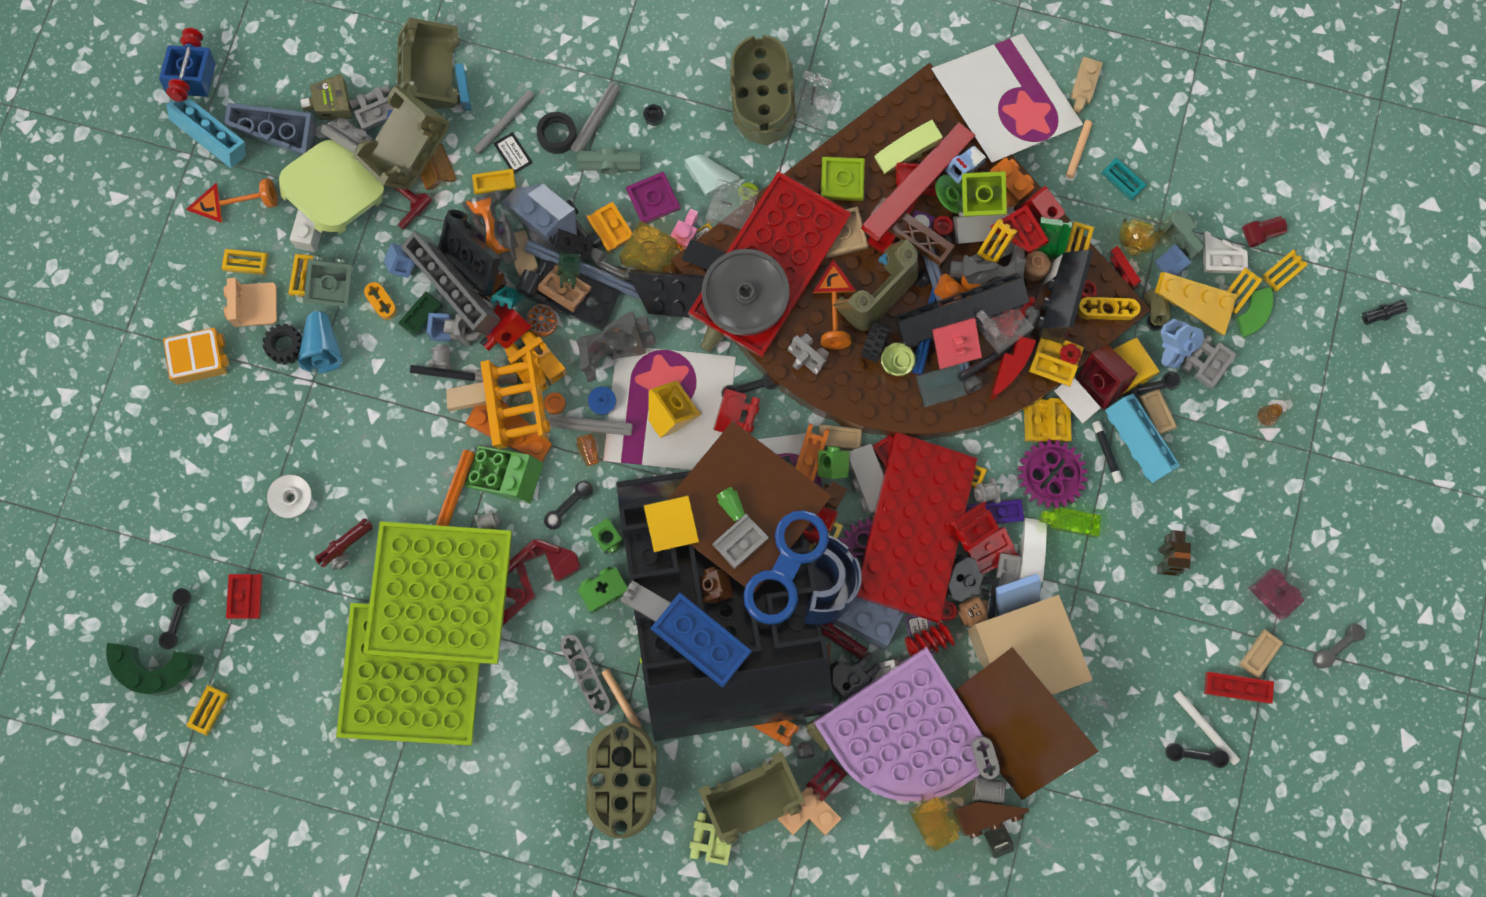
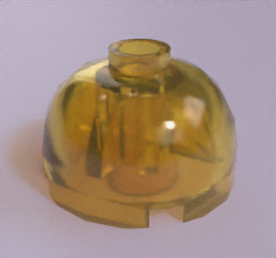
M1124 218L1119 230V240L1122 246L1128 249V254L1139 256L1140 253L1147 254L1152 252L1158 246L1163 236V231L1159 229V232H1156L1154 230L1155 226L1137 219H1131L1130 222H1127V218Z

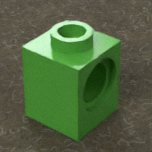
M828 446L827 450H819L818 476L829 479L848 478V451L841 450L840 446Z
M609 518L589 529L604 554L608 552L613 554L621 548L620 545L623 543V540ZM605 533L613 534L614 538L610 543L602 541V536Z

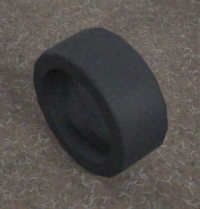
M550 112L544 115L536 127L538 141L541 147L549 153L563 154L569 151L577 138L576 127L572 118L562 112ZM553 123H562L567 126L569 135L566 140L560 143H552L545 138V129Z

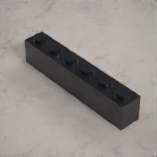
M1014 273L894 316L900 340L905 346L912 347L919 345L922 340L934 339L933 329L975 318L976 324H978L986 317H997L1002 315L1003 311L1022 308L1023 304L1029 302L1023 277L1018 273Z

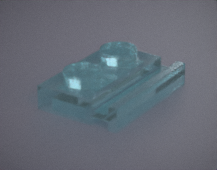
M959 364L916 376L924 407L967 395L964 382H961L957 377L961 373Z

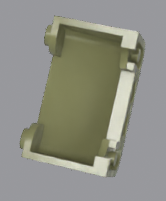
M409 17L398 35L397 86L405 89L432 109L454 108L460 100L457 88L452 87V52L460 44L458 27Z
M394 86L387 100L388 104L394 108L375 141L366 140L361 142L353 157L383 186L406 190L417 182L447 133L450 124L442 115L405 89Z
M908 239L893 243L884 251L888 258L884 268L891 275L872 295L867 291H857L849 299L840 297L833 304L857 330L866 331L871 329L874 320L879 321L918 279V254L916 248Z
M782 751L772 755L773 760L769 761L768 765L765 761L762 763V766L723 784L719 782L716 784V789L715 787L710 788L709 785L698 789L721 843L733 844L740 839L739 836L784 815L790 814L792 816L803 810L802 806L805 805L804 798Z

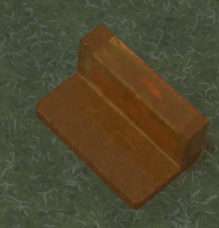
M441 143L420 175L426 190L435 189L441 182H454L457 179L445 148Z

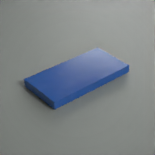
M681 593L675 597L650 628L722 688L752 651Z

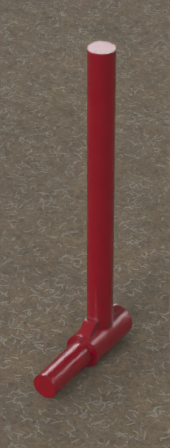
M394 188L411 201V210L397 224L399 228L405 230L414 218L419 216L433 200L425 193L415 195L409 189Z

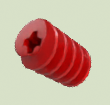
M940 621L936 623V628L932 625L929 626L928 632L922 629L920 630V635L916 632L913 633V640L908 636L904 639L910 657L925 647L930 653L931 649L939 653V645L945 650L947 649L946 642H949L952 646L955 645L949 628Z

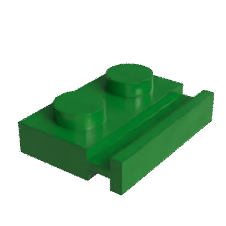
M1041 217L1039 225L1048 238L1049 243L1036 251L1044 252L1049 259H1053V257L1058 258L1066 250L1072 230V222L1063 223L1062 220Z

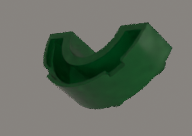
M107 643L106 648L108 666L116 680L131 691L152 696L168 695L179 691L180 688L195 678L204 660V656L174 651L171 660L164 667L148 671L139 659V648L114 643Z

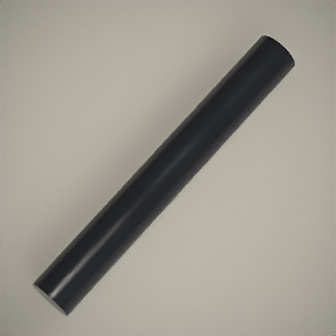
M1009 344L1004 345L957 375L958 379L961 382L965 381L1003 357L1005 353L1011 352L1012 347Z
M418 365L410 366V373L475 381V373Z

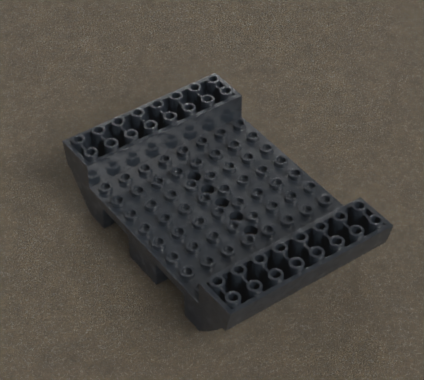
M789 455L781 457L792 465ZM690 471L616 482L630 584L634 581L670 603L679 593L683 594L724 629L733 628L736 631L735 637L752 650L722 688L654 633L650 628L655 621L634 610L654 742L823 715L833 710L830 666L825 636H822L820 625L804 623L809 599L813 591H817L812 562L801 564L792 581L798 593L796 610L787 620L779 624L768 625L758 622L753 618L744 604L743 594L745 587L729 574L734 597L716 604L703 603L702 598L704 596L699 577L705 575L704 570L712 568L714 563L690 544L654 552L644 505L667 500ZM804 532L790 548L795 553H810L809 547H806ZM764 580L753 594V601L757 609L768 615L782 612L787 607L789 600L788 591L785 586L775 580ZM730 606L733 610L732 615L723 617L720 614L721 607Z

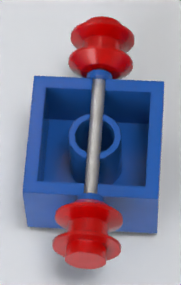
M196 28L183 29L182 37L180 38V43L183 46L168 45L159 80L165 93L173 101H184L188 96L208 97L216 63L210 48L201 47L203 34Z

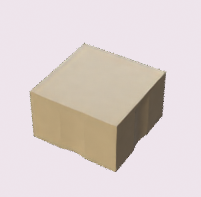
M1059 595L975 624L967 630L977 658L983 668L1013 647L1052 695L1092 681L1091 674Z

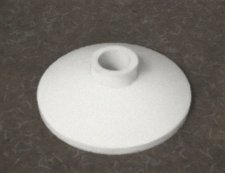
M296 475L279 477L271 484L267 493V502L270 509L276 515L283 518H294L303 514L309 507L312 498L308 483ZM292 494L295 495V499L289 502L288 497Z

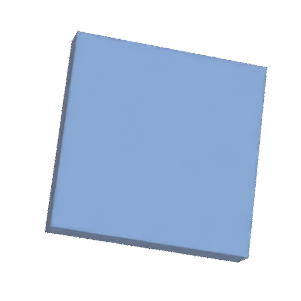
M1038 574L996 588L998 616L1040 602L1041 580Z

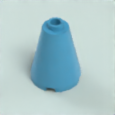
M314 311L306 318L298 365L307 372H311V369H318V373L331 372L340 367V362H343L342 354L328 315L321 311Z

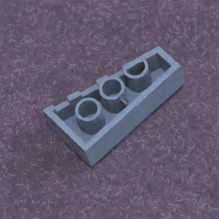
M227 103L224 123L233 131L302 156L313 148L317 119L311 113Z

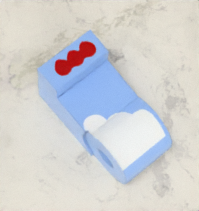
M972 146L962 155L953 158L945 171L959 184L962 182L963 173H974L987 158L975 146ZM955 167L962 172L961 176L955 173Z

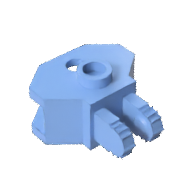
M1172 319L1164 324L1160 332L1163 340L1162 347L1165 348L1161 363L1165 367L1179 368L1185 356L1190 357L1192 352L1202 346L1204 341L1202 329L1190 326L1189 323L1177 319Z

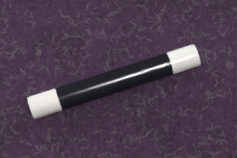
M1096 421L1092 425L1115 484L1122 482L1121 473L1101 421Z

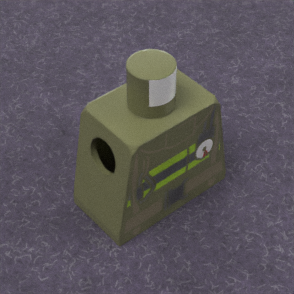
M342 74L312 84L310 86L312 97L301 99L303 111L315 110L319 120H334L339 117L344 119L353 118L347 84Z

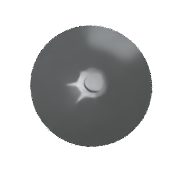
M753 249L734 250L719 257L707 270L702 283L703 305L710 319L721 329L735 335H756L773 327L783 316L789 301L788 279L783 268L771 256Z

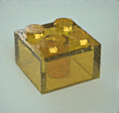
M640 220L619 255L620 263L626 267H636L639 270L664 272L678 249L677 239Z
M934 796L908 809L930 851H937L959 839L957 833L960 830L954 819H949L946 813L949 809L943 799Z

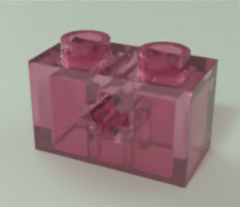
M1271 568L1265 571L1248 589L1279 620L1287 618L1304 601V598L1295 586H1291L1285 580L1286 578L1282 572Z

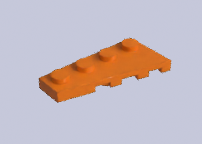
M500 399L501 407H503L504 409L511 408L502 399ZM487 405L474 407L465 424L491 438ZM520 415L506 417L503 420L504 428L507 430L530 425ZM538 432L509 438L506 441L508 447L522 454L531 455L541 462L544 461L552 447V443L539 437Z

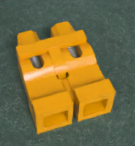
M530 331L521 337V340L526 345L519 350L514 343L505 349L510 365L527 361L526 352L528 351L539 357L541 369L538 371L542 392L549 388L546 379L553 385L567 375L565 367L557 360L542 339L536 337ZM529 370L516 372L523 383L530 382Z

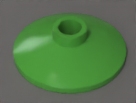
M950 175L939 177L935 184V190L940 202L953 213L959 214V212H963L962 183L958 184Z

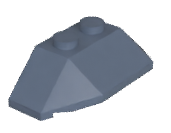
M545 184L516 188L501 203V206L550 246L551 243L548 242L550 235L557 233L558 228L577 235L575 209Z

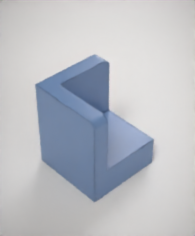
M391 243L384 258L388 272L409 278L415 265L414 261L402 249V245Z
M1176 244L1171 246L1165 254L1155 261V265L1162 272L1176 276L1192 263Z
M429 313L427 335L431 341L452 342L450 334L444 332L445 319L453 320L450 314Z

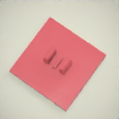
M975 318L932 330L940 369L982 358Z

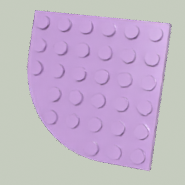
M926 647L834 707L833 710L826 712L813 721L839 763L850 776L870 791L886 798L900 801H922L939 798L957 790L980 775L972 754L971 742L975 737L983 735ZM980 741V746L977 747V749L981 750L984 756L986 755L984 747H986L987 744H984L982 741ZM985 760L986 768L983 771L992 767L987 760Z

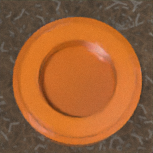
M553 392L545 397L544 407L549 414L558 415L565 410L566 402L561 394Z

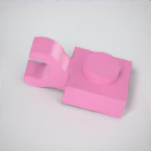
M690 209L685 222L678 220L669 237V241L684 248L688 246L690 239L693 240L697 233V228L693 227L698 219L697 211Z

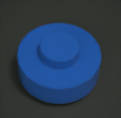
M601 386L590 392L588 404L595 414L608 415L616 407V397L611 389Z

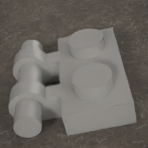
M388 85L381 88L379 86L373 88L374 91L365 95L359 94L356 96V99L349 101L352 109L361 106L354 113L362 130L367 131L384 124L387 121L388 110L394 109L388 104V97L384 98V95L390 93ZM377 98H378V100H379V101L374 102V103H372V104H370V105H367V104H366V103H368V102H370V101H373V100H375V99H377Z
M1205 335L1202 346L1184 360L1185 364L1182 366V370L1189 373L1192 367L1197 369L1198 371L1194 378L1212 389L1237 354L1220 342L1213 348L1209 345L1212 338ZM1202 353L1208 355L1204 363L1199 360Z

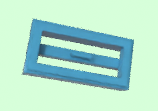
M463 63L456 64L455 70L463 110H472Z

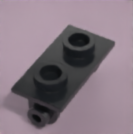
M560 228L557 229L555 235H550L548 239L554 250L589 262L594 241Z

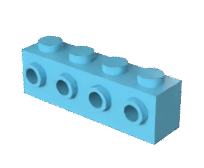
M189 97L184 101L177 102L171 100L166 104L169 120L228 167H234L246 157L245 141Z
M1134 394L1122 398L1105 410L1108 420L1116 427L1121 440L1127 444L1131 450L1132 457L1138 461L1143 469L1144 476L1151 483L1180 467L1178 461Z

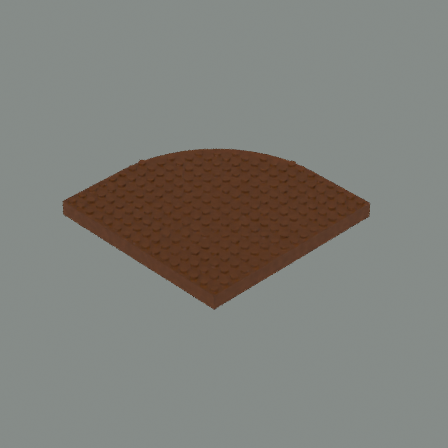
M928 63L786 171L784 175L821 195L822 157L865 159L863 201L830 200L845 210L858 207L863 224L883 197L887 199L897 189L896 170L884 175L874 158L876 154L902 136L933 120L941 133L942 140L958 123L968 130L970 128L932 71V64ZM975 137L959 154L960 156L972 146H975L987 158L974 173L990 172L995 165L1004 159L991 162ZM935 147L923 152L921 157L909 163L920 164ZM1012 154L1006 157L1008 160H1015L1019 165L1018 170L1023 175L1027 174L1033 179ZM955 167V173L961 176L962 172ZM944 170L939 177L949 174ZM1034 179L1033 186L1035 188L1033 192L1017 205L1014 211H1017L1019 206L1041 189V186ZM768 186L696 241L726 253ZM921 195L910 213L913 216L914 211L918 210L935 217L934 220L939 216H948L953 221L954 216H959V214L953 213L944 207L938 196ZM1066 214L1059 218L1063 223L1072 222ZM953 225V231L948 237L952 239L954 248L940 269L941 273L948 274L950 272L951 261L963 262L964 255L970 257L977 254L984 241L955 243ZM1076 228L1070 252L1074 251L1079 233L1078 228ZM865 233L868 242L871 236ZM1084 235L1082 237L1079 251L1083 250L1086 237ZM896 237L893 243L899 242L901 239ZM992 240L987 249H990L996 240ZM1091 242L1088 250H1092L1093 254L1086 281H1091L1095 284L1097 289L1095 297L1131 298L1139 303L1140 312L1132 320L1083 319L1077 314L1073 329L1066 341L1084 347L1076 372L1084 366L1092 352L1106 345H1111L1150 311V308ZM871 246L867 249L823 260L763 358L734 342L762 375L767 374V377L775 385H778L779 390L795 400L796 403L805 406L820 417L838 423L840 426L860 429L863 433L872 435H891L894 437L895 433H902L924 440L977 432L1018 415L1039 400L1045 398L1061 385L1058 382L1029 372L1040 337H1038L1039 330L1035 328L1028 337L1036 340L1027 363L1013 383L994 400L990 399L1001 358L974 374L982 380L984 385L973 393H968L964 385L965 381L961 382L958 379L957 375L961 372L958 371L957 365L943 369L939 368L934 339L931 341L922 374L917 375L910 372L904 376L892 375L883 368L881 356L877 363L861 357L870 329L866 331L857 330L839 311L838 330L850 335L851 344L847 348L838 350L822 347V335L833 331L832 293H813L834 259L856 292L863 290L872 295L891 274L884 268L885 265L878 261L883 253ZM686 248L671 259V268L677 274L705 276L707 272L706 269L681 260ZM921 253L918 254V273L922 270L927 271ZM1012 253L1001 257L997 264L1002 267L1008 266ZM1053 257V259H1050V263H1052L1057 258ZM1023 277L1028 297L1036 298L1044 278L1032 282ZM913 284L879 320V322L891 326L883 350L892 343H902L894 316L928 305L932 284L924 287H918L916 284ZM856 292L837 293V300L840 297L849 299ZM1087 304L1083 306V308L1087 309V312L1098 307L1097 305L1095 308H1089ZM1110 304L1103 305V310L1106 313H1113V307ZM1129 305L1124 308V310H1129V313L1133 311V309L1129 308ZM991 316L984 318L979 325H976L982 358L969 361L970 366L1006 344H1009L1013 351L1015 341L1019 337V331L1028 317H1024L1011 339L989 336ZM804 334H808L813 340V344L810 346L812 349L817 351L821 347L829 353L824 366L817 375L805 365L798 370L792 366L797 358L787 349L796 335L801 337ZM917 345L910 347V348L913 350L914 354H915Z

